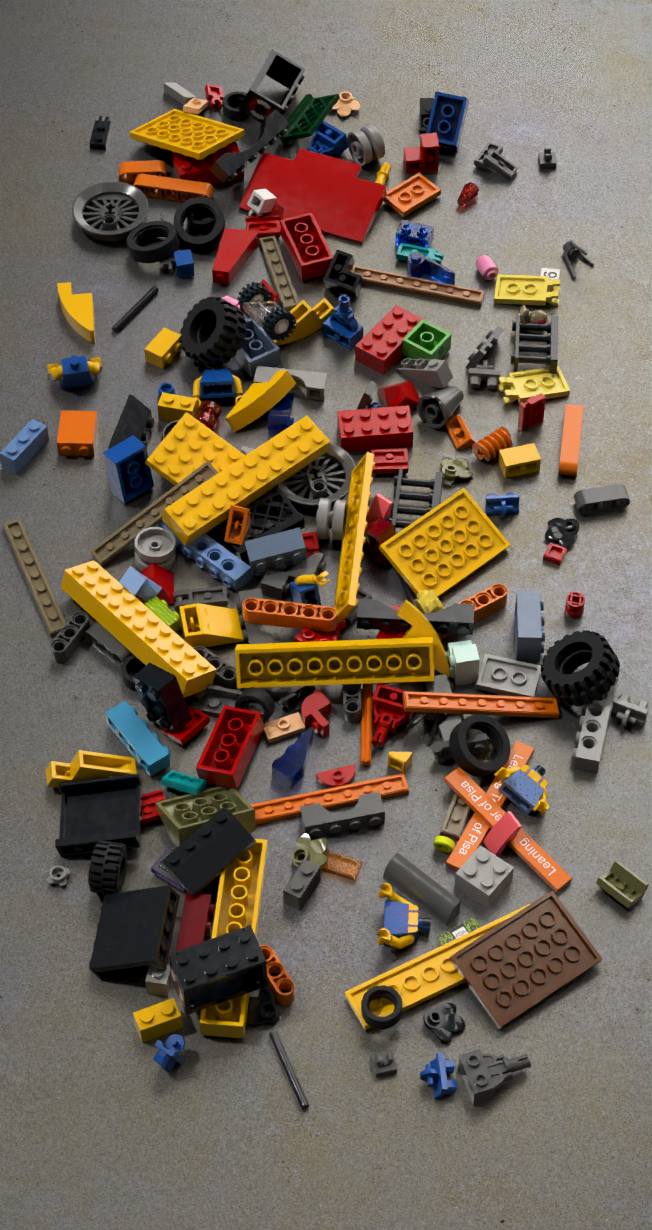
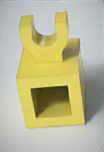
M425 589L416 595L418 598L414 600L422 614L445 609L433 590L427 591Z

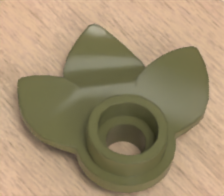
M444 457L440 463L443 478L448 481H454L457 477L462 479L472 477L473 473L467 470L470 464L469 461L464 458L453 460L450 457Z
M307 833L303 834L296 841V849L291 857L292 863L298 867L302 860L299 861L300 858L305 856L304 859L320 867L325 865L329 860L324 855L327 850L328 840L321 838L311 841Z

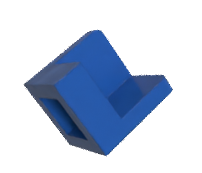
M191 250L175 251L177 277L195 276Z

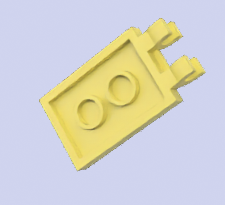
M497 274L494 303L546 305V302L553 306H558L560 279L549 280V276Z
M559 365L557 366L556 374L549 373V367L509 373L508 377H499L500 384L497 385L499 392L505 393L506 397H503L505 405L511 404L515 400H518L519 403H524L530 397L540 393L546 399L569 396L570 389Z

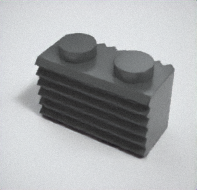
M306 859L302 860L283 889V902L299 911L302 910L310 894H312V891L320 882V866Z

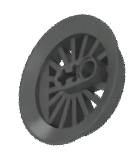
M103 182L92 185L83 190L76 197L72 205V215L78 226L89 236L102 241H117L127 238L132 230L143 223L149 211V203L145 194L135 186L123 182Z
M330 443L325 454L281 482L278 488L282 490L291 503L301 508L317 510L320 498L330 499L333 506L337 499L341 500L349 492L351 472L356 465L348 452ZM310 492L309 499L305 498L307 494Z

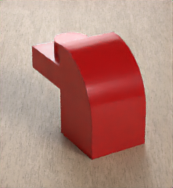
M318 690L303 701L301 706L302 721L306 728L311 726L313 731L319 733L322 738L330 735L329 723L325 717L331 714V702Z

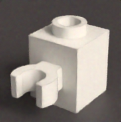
M267 189L253 190L247 203L252 208L249 211V216H254L255 213L256 216H263V213L271 212L277 197Z

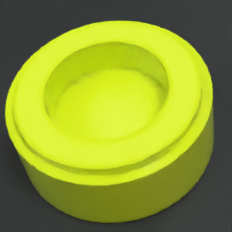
M436 836L433 845L441 852L450 853L454 849L455 842L445 836Z

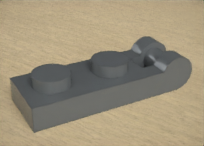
M226 586L177 590L173 593V598L176 601L174 603L176 612H180L179 606L197 603L212 606L228 605Z
M486 733L466 737V745L472 755L490 752ZM449 740L436 742L432 745L431 749L438 764H443L448 759H453Z

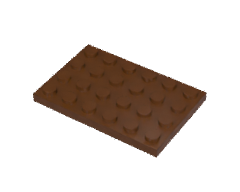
M553 890L449 958L498 1029H501L603 960Z

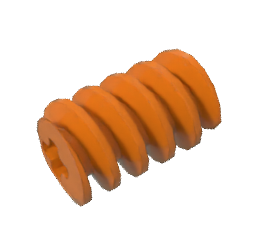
M501 426L479 440L478 443L473 444L472 450L474 455L480 460L483 459L489 462L491 458L496 457V454L499 455V450L512 447L510 433L505 427Z

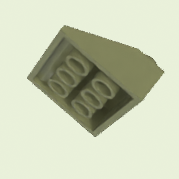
M219 786L203 790L197 796L187 794L155 802L156 809L171 841L176 847L180 846L223 807L228 809L249 833L256 831L255 809L232 788Z

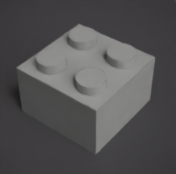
M480 845L455 873V887L486 908H489L512 882L514 867Z

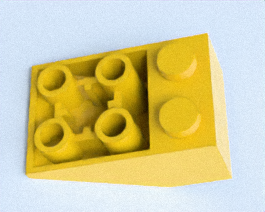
M200 603L179 606L184 640L192 648L197 646L211 647L244 641L237 609Z

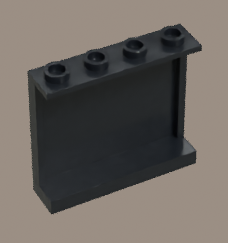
M127 774L117 777L109 776L101 779L69 781L58 784L62 797L59 839L55 840V847L61 857L93 853L95 845L100 840L125 844L126 849L141 847L142 783L138 774Z
M170 885L105 895L101 906V915L97 925V934L93 944L89 969L99 979H103L104 971L152 965L157 971H166L180 895Z

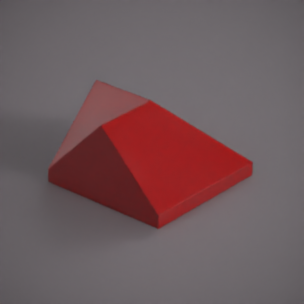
M411 380L378 388L385 407L409 405L410 410L417 409L420 397Z
M152 563L140 573L162 587L156 597L160 601L164 600L168 606H173L175 603L173 598V573ZM136 595V598L143 604L147 602L138 595Z

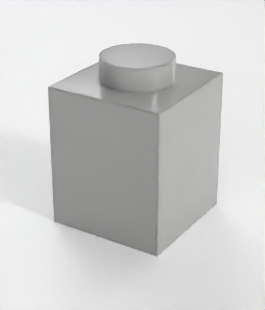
M149 965L145 981L147 994L168 997L172 982L170 965H167L166 971H157L152 965Z

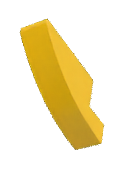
M71 282L57 283L60 306L66 320L79 335L89 342L95 343L92 293L72 294Z
M323 298L313 308L303 299L290 311L296 318L297 323L294 324L296 329H292L294 333H289L290 337H285L283 341L281 339L280 341H273L279 346L312 334L323 327V323L335 312V308L326 298Z
M279 370L269 382L253 383L225 417L234 432L265 414L294 387L296 383L289 371Z
M405 600L397 611V615L411 624L403 638L433 637L434 669L441 674H446L447 678H449L450 669L447 655L436 630L413 604Z
M78 750L70 764L51 761L45 770L47 787L59 788L58 784L69 781L77 782L109 776L117 777L137 774L135 758Z

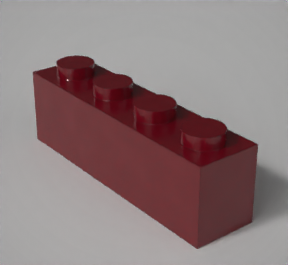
M186 892L175 952L207 941L206 936L211 934L212 922L209 919L210 916H214L215 903H212L211 895L198 893L193 897L189 892Z

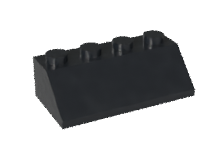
M133 395L128 396L108 449L132 435L143 444L149 439V430L154 426V418H152L151 410Z
M223 807L161 862L171 876L195 897L254 845L256 840L228 809Z

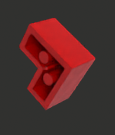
M437 133L420 134V147L404 148L403 161L406 173L438 171L439 142Z

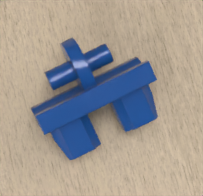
M488 494L485 497L486 515L501 514L502 517H506V514L519 513V494Z
M173 1034L169 1036L166 1045L160 1040L156 1042L155 1046L159 1050L153 1057L154 1061L168 1071L172 1070L176 1062L181 1065L183 1064L185 1059L179 1053L185 1048V1040L181 1035Z
M437 1053L436 1058L430 1061V1064L425 1065L426 1070L420 1072V1079L426 1081L429 1087L433 1086L434 1099H441L444 1094H453L457 1090V1081L455 1079H447L446 1075H451L454 1072V1060L444 1059V1053Z

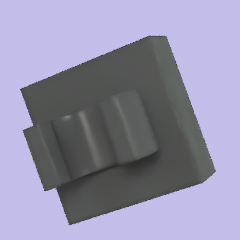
M544 148V152L538 155L540 169L556 168L555 152H551V148Z
M392 1050L371 1054L370 1058L376 1078L397 1073Z

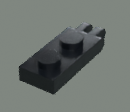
M99 116V119L95 120L89 143L90 149L106 150L112 126L109 117H105V121H103V116Z

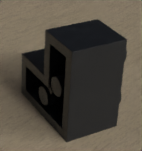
M336 250L323 280L325 287L357 298L364 283L361 275L351 272L355 263L353 255Z

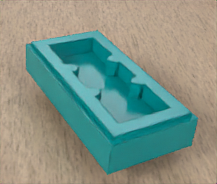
M171 770L161 779V785L197 796L206 788L207 781Z

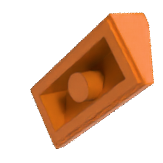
M460 414L446 422L445 426L457 450L472 447L474 443H477L465 419Z

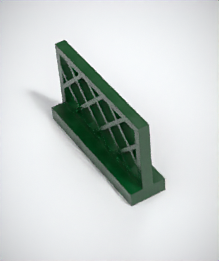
M311 94L305 95L287 119L290 123L286 128L288 131L282 137L278 136L282 144L289 146L295 139L311 137L340 99L339 94L313 98Z

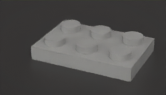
M485 654L477 679L476 689L506 696L535 697L541 674V666Z

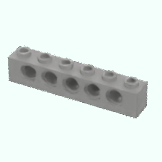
M617 680L614 686L610 687V691L602 695L601 699H596L588 705L583 704L582 711L585 712V716L581 715L579 727L582 730L581 732L577 731L575 743L578 744V748H573L571 758L575 760L574 768L598 773Z

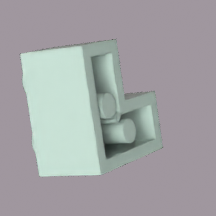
M471 640L448 643V651L445 652L448 663H450L449 677L450 679L453 678L455 686L477 683L480 659L476 644H472Z

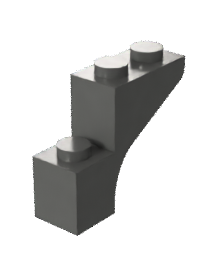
M315 553L287 571L267 569L261 581L262 595L282 601L285 594L288 595L290 592L289 584L295 581L297 577L313 574L318 576L324 572L326 567L324 554Z

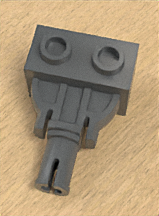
M480 1049L459 1055L458 1068L472 1104L477 1105L493 1100L495 1091L505 1081L512 1080L513 1072L530 1068L531 1063L527 1059L528 1055L524 1054L508 1059L504 1054L499 1056L482 1054Z

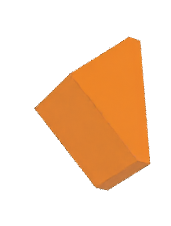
M235 505L230 506L224 541L243 545L251 523L250 509Z

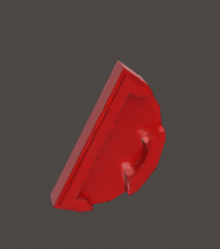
M355 764L316 773V778L320 784L331 788L348 785L355 776Z

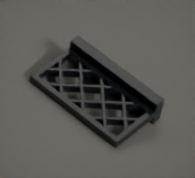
M281 489L247 507V509H250V516L252 518L245 541L299 527L300 530L305 528L304 517L296 511ZM281 497L283 500L282 506L272 504L273 500ZM260 507L268 508L266 515L256 513L257 509ZM270 510H281L279 517L269 515ZM283 511L291 512L294 515L289 519L282 518ZM255 517L265 519L263 526L253 524ZM228 519L217 525L224 537L226 533L224 527L227 526ZM267 520L278 521L277 525L273 528L266 526ZM252 528L262 530L258 536L250 535ZM229 542L239 559L243 562L248 559L245 543L238 547L236 544Z

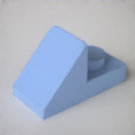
M131 566L119 581L134 596L138 595L145 601L157 596L162 587Z

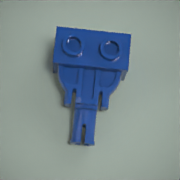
M322 121L313 133L311 144L307 150L327 156L335 155L339 157L348 148L346 134L327 122Z
M341 295L335 312L323 323V335L351 351L363 338V326L354 318L353 309L349 307L350 298L347 295Z

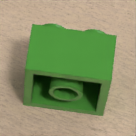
M422 319L402 340V355L411 359L440 360L451 349L452 334Z

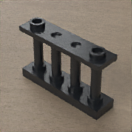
M516 314V321H512V331H515V354H511V364H514V372L518 371V363L546 364V366H549V373L556 374L558 362V316H551V323L533 324L520 323V314ZM519 330L547 331V335L519 334ZM519 341L547 342V346L519 345ZM519 352L546 353L547 357L519 356Z
M399 468V474L394 478V487L397 488L393 517L389 518V522L393 523L395 527V533L396 528H406L413 523L410 521H398V514L423 516L440 504L443 472H436L435 479H431V481L403 478V469ZM402 485L426 487L433 490V493L429 495L401 492ZM400 499L429 502L432 506L425 509L399 506Z

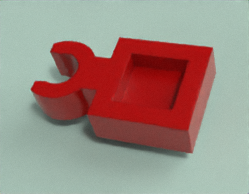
M206 84L205 93L207 100H211L210 107L213 108L216 104L221 110L224 98L222 86Z

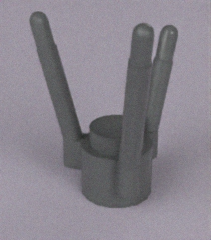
M573 240L564 244V253L562 255L567 262L573 279H576L569 257L576 258L580 255L587 263L594 266V263L585 256L587 252L576 245Z
M420 712L405 728L408 729L413 724L416 725L424 717L429 721L435 720L427 744L430 745L443 716L441 713Z

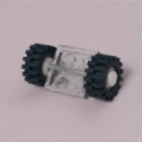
M252 282V285L246 284L247 288L243 287V292H239L238 304L258 325L263 326L264 332L272 340L280 341L281 339L283 341L285 337L289 338L288 334H293L294 331L292 329H296L294 325L297 324L296 318L287 309L280 307L275 301H270L269 299H272L270 292L259 282Z

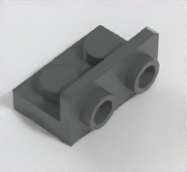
M208 685L207 697L202 712L208 716L218 718L224 705L235 707L236 700L242 691L227 689L218 685Z

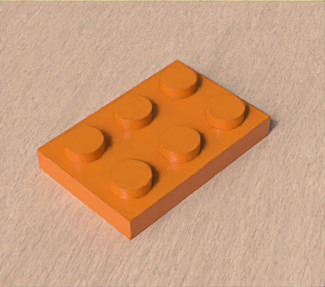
M417 173L387 191L384 202L405 217L440 196L441 189L422 174Z

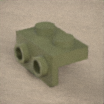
M618 860L613 863L610 871L600 876L596 882L605 892L609 893L627 908L642 900L649 886L647 882Z

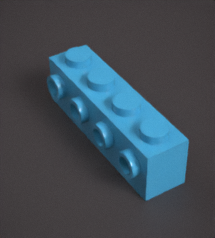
M124 701L105 712L109 727L150 777L170 766V751L166 746L160 744L156 733H151L148 724L144 719L141 720L138 717V713L133 706L130 707Z

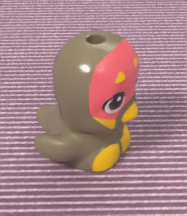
M525 305L519 310L520 323L546 324L547 314L543 310L529 311Z

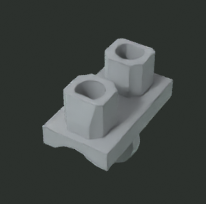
M484 360V365L477 364L476 368H469L468 380H470L471 388H479L481 381H488L487 388L496 389L499 377H501V370H494L493 365H487L488 360Z
M624 693L619 698H614L611 713L615 714L617 718L622 719L621 725L626 727L628 722L633 724L637 722L645 725L648 715V702L639 700L637 705L630 703L631 697Z

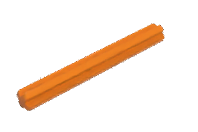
M373 683L363 684L360 763L363 766L371 764Z

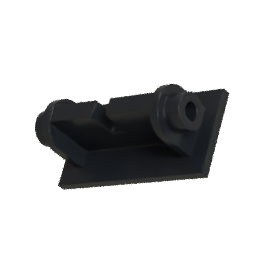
M315 685L304 686L286 697H281V700L277 701L276 705L285 716L291 715L301 709L306 697L314 693V690H316Z

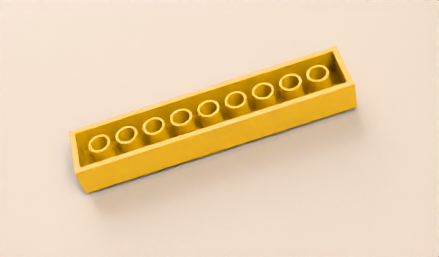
M306 415L166 507L162 520L186 547L228 519L231 505L246 507L267 491L273 489L274 486L279 485L325 454L330 440Z
M93 560L64 570L61 589L145 665L152 663L175 675L184 698L206 690L208 685L213 684L216 668L97 562Z
M433 637L237 644L235 648L237 688L435 680Z
M255 839L256 843L221 873L212 939L251 925L257 938L268 855L267 840ZM250 993L201 1010V1035L244 1039Z

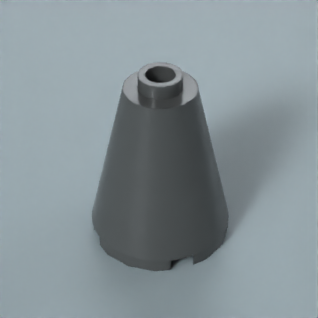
M452 386L422 396L417 404V412L420 419L430 424L429 427L437 429L444 426L463 401V392L458 387Z

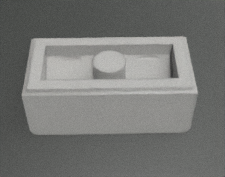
M177 83L163 84L164 92L183 105L191 99L197 98Z

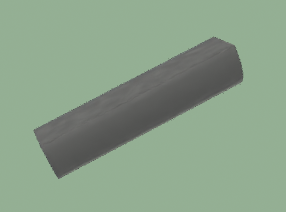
M398 852L392 857L385 868L383 879L447 927L460 914L461 900Z

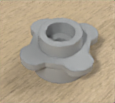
M60 865L53 866L50 869V876L47 878V882L49 884H59L61 887L65 886L70 870Z

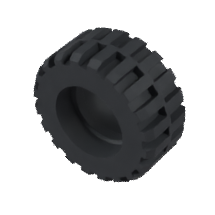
M212 296L200 300L199 303L193 306L191 311L189 310L187 318L183 321L184 325L180 331L182 334L180 337L181 346L185 354L191 359L208 367H219L223 363L231 361L230 358L235 357L237 350H240L241 343L245 339L246 320L243 312L238 307L220 297Z
M583 630L581 633L576 631L572 635L567 634L563 636V639L560 641L557 640L554 646L547 650V655H544L543 663L541 664V677L544 683L560 703L568 706L588 705L596 699H601L604 693L607 694L610 691V687L614 686L620 671L618 657L606 638L597 632ZM588 663L582 670L572 674L579 666Z

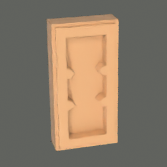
M193 98L183 106V111L198 115L208 107L209 101Z
M299 712L265 723L263 730L268 743L304 732L306 727Z

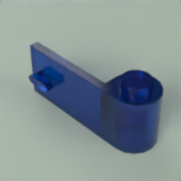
M413 252L408 255V276L421 278L427 274L441 283L455 285L454 271L422 253Z
M287 393L270 409L268 431H283L294 424V418H291L294 393Z

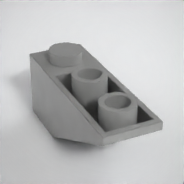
M405 358L396 368L398 372L429 387L444 388L453 378L446 360Z

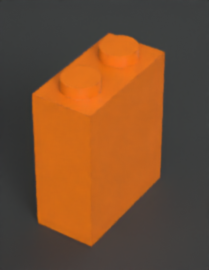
M61 411L57 437L58 455L95 456L98 431L97 411Z

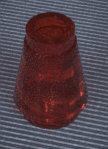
M472 182L464 185L457 200L460 206L465 207L478 195L479 188Z

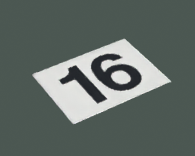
M541 268V276H549V280L559 279L560 269Z

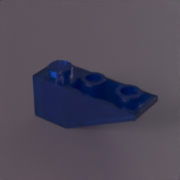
M310 727L306 732H302L298 740L293 745H289L285 753L280 758H276L272 763V777L290 790L304 777L313 742V728Z

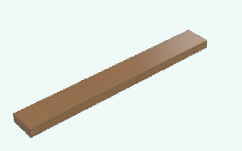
M353 265L351 270L352 273L361 275L363 283L366 285L481 307L485 297V291L355 265Z

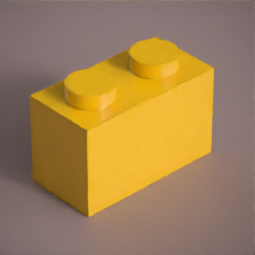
M164 327L144 349L146 362L164 369L167 364L171 363L173 357L182 350L180 342L182 335Z
M162 392L157 405L159 420L169 422L180 420L186 412L196 419L198 414L197 398Z
M534 443L499 450V465L505 478L540 471L541 458Z
M174 998L133 1012L134 1023L142 1043L183 1028L182 1017Z

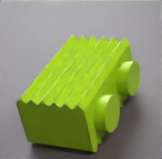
M154 596L144 603L149 610L174 632L181 629L179 614L176 611L172 612L164 600L160 601Z

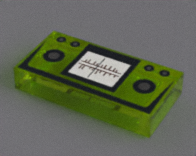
M472 917L438 936L437 940L441 945H444L480 928V926Z

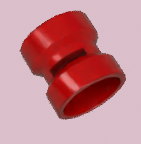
M571 592L567 595L565 605L567 616L579 618L583 615L584 595L579 592Z

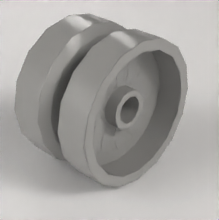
M368 124L361 127L360 130L356 129L348 133V148L357 164L365 166L371 163V161H377L384 157V142L374 125Z
M320 498L316 515L317 539L327 540L330 528H332L333 540L343 541L347 510L346 500L337 499L332 511L331 500Z
M149 527L140 531L134 539L135 564L138 569L143 571L152 563L168 571L172 569L176 557V542L173 534L161 527Z

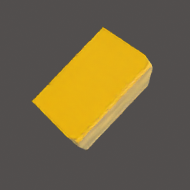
M389 752L388 766L406 773L412 764L413 753Z

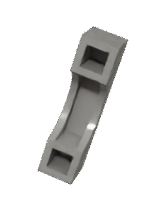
M257 366L253 383L269 382L277 371L288 370L296 383L294 387L300 389L305 394L306 399L324 401L327 389V373Z

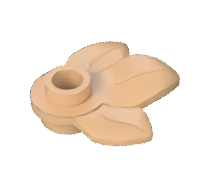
M342 92L339 95L340 99L331 109L337 110V114L344 118L349 116L351 111H359L360 104L354 100L350 92Z

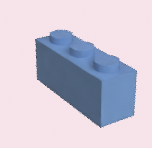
M32 419L0 452L2 468L17 475L49 441L47 426Z

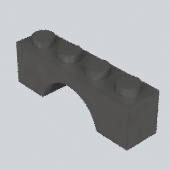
M261 588L239 591L236 608L237 611H241L239 621L240 625L245 628V630H242L244 641H247L248 644L273 643L271 633L263 632L253 623H248L243 619L244 600L248 598L263 599Z
M446 674L436 675L434 681H423V692L452 693L454 691L452 681H448ZM446 713L448 718L439 725L438 738L440 742L449 740L453 728L464 720L463 714Z
M380 792L360 795L356 806L344 813L330 812L320 803L301 806L300 819L304 834L307 833L310 837H319L323 834H336L344 830H357L361 827L377 826L385 823V810Z

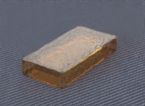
M327 849L324 855L329 860L320 867V870L356 881L363 861Z

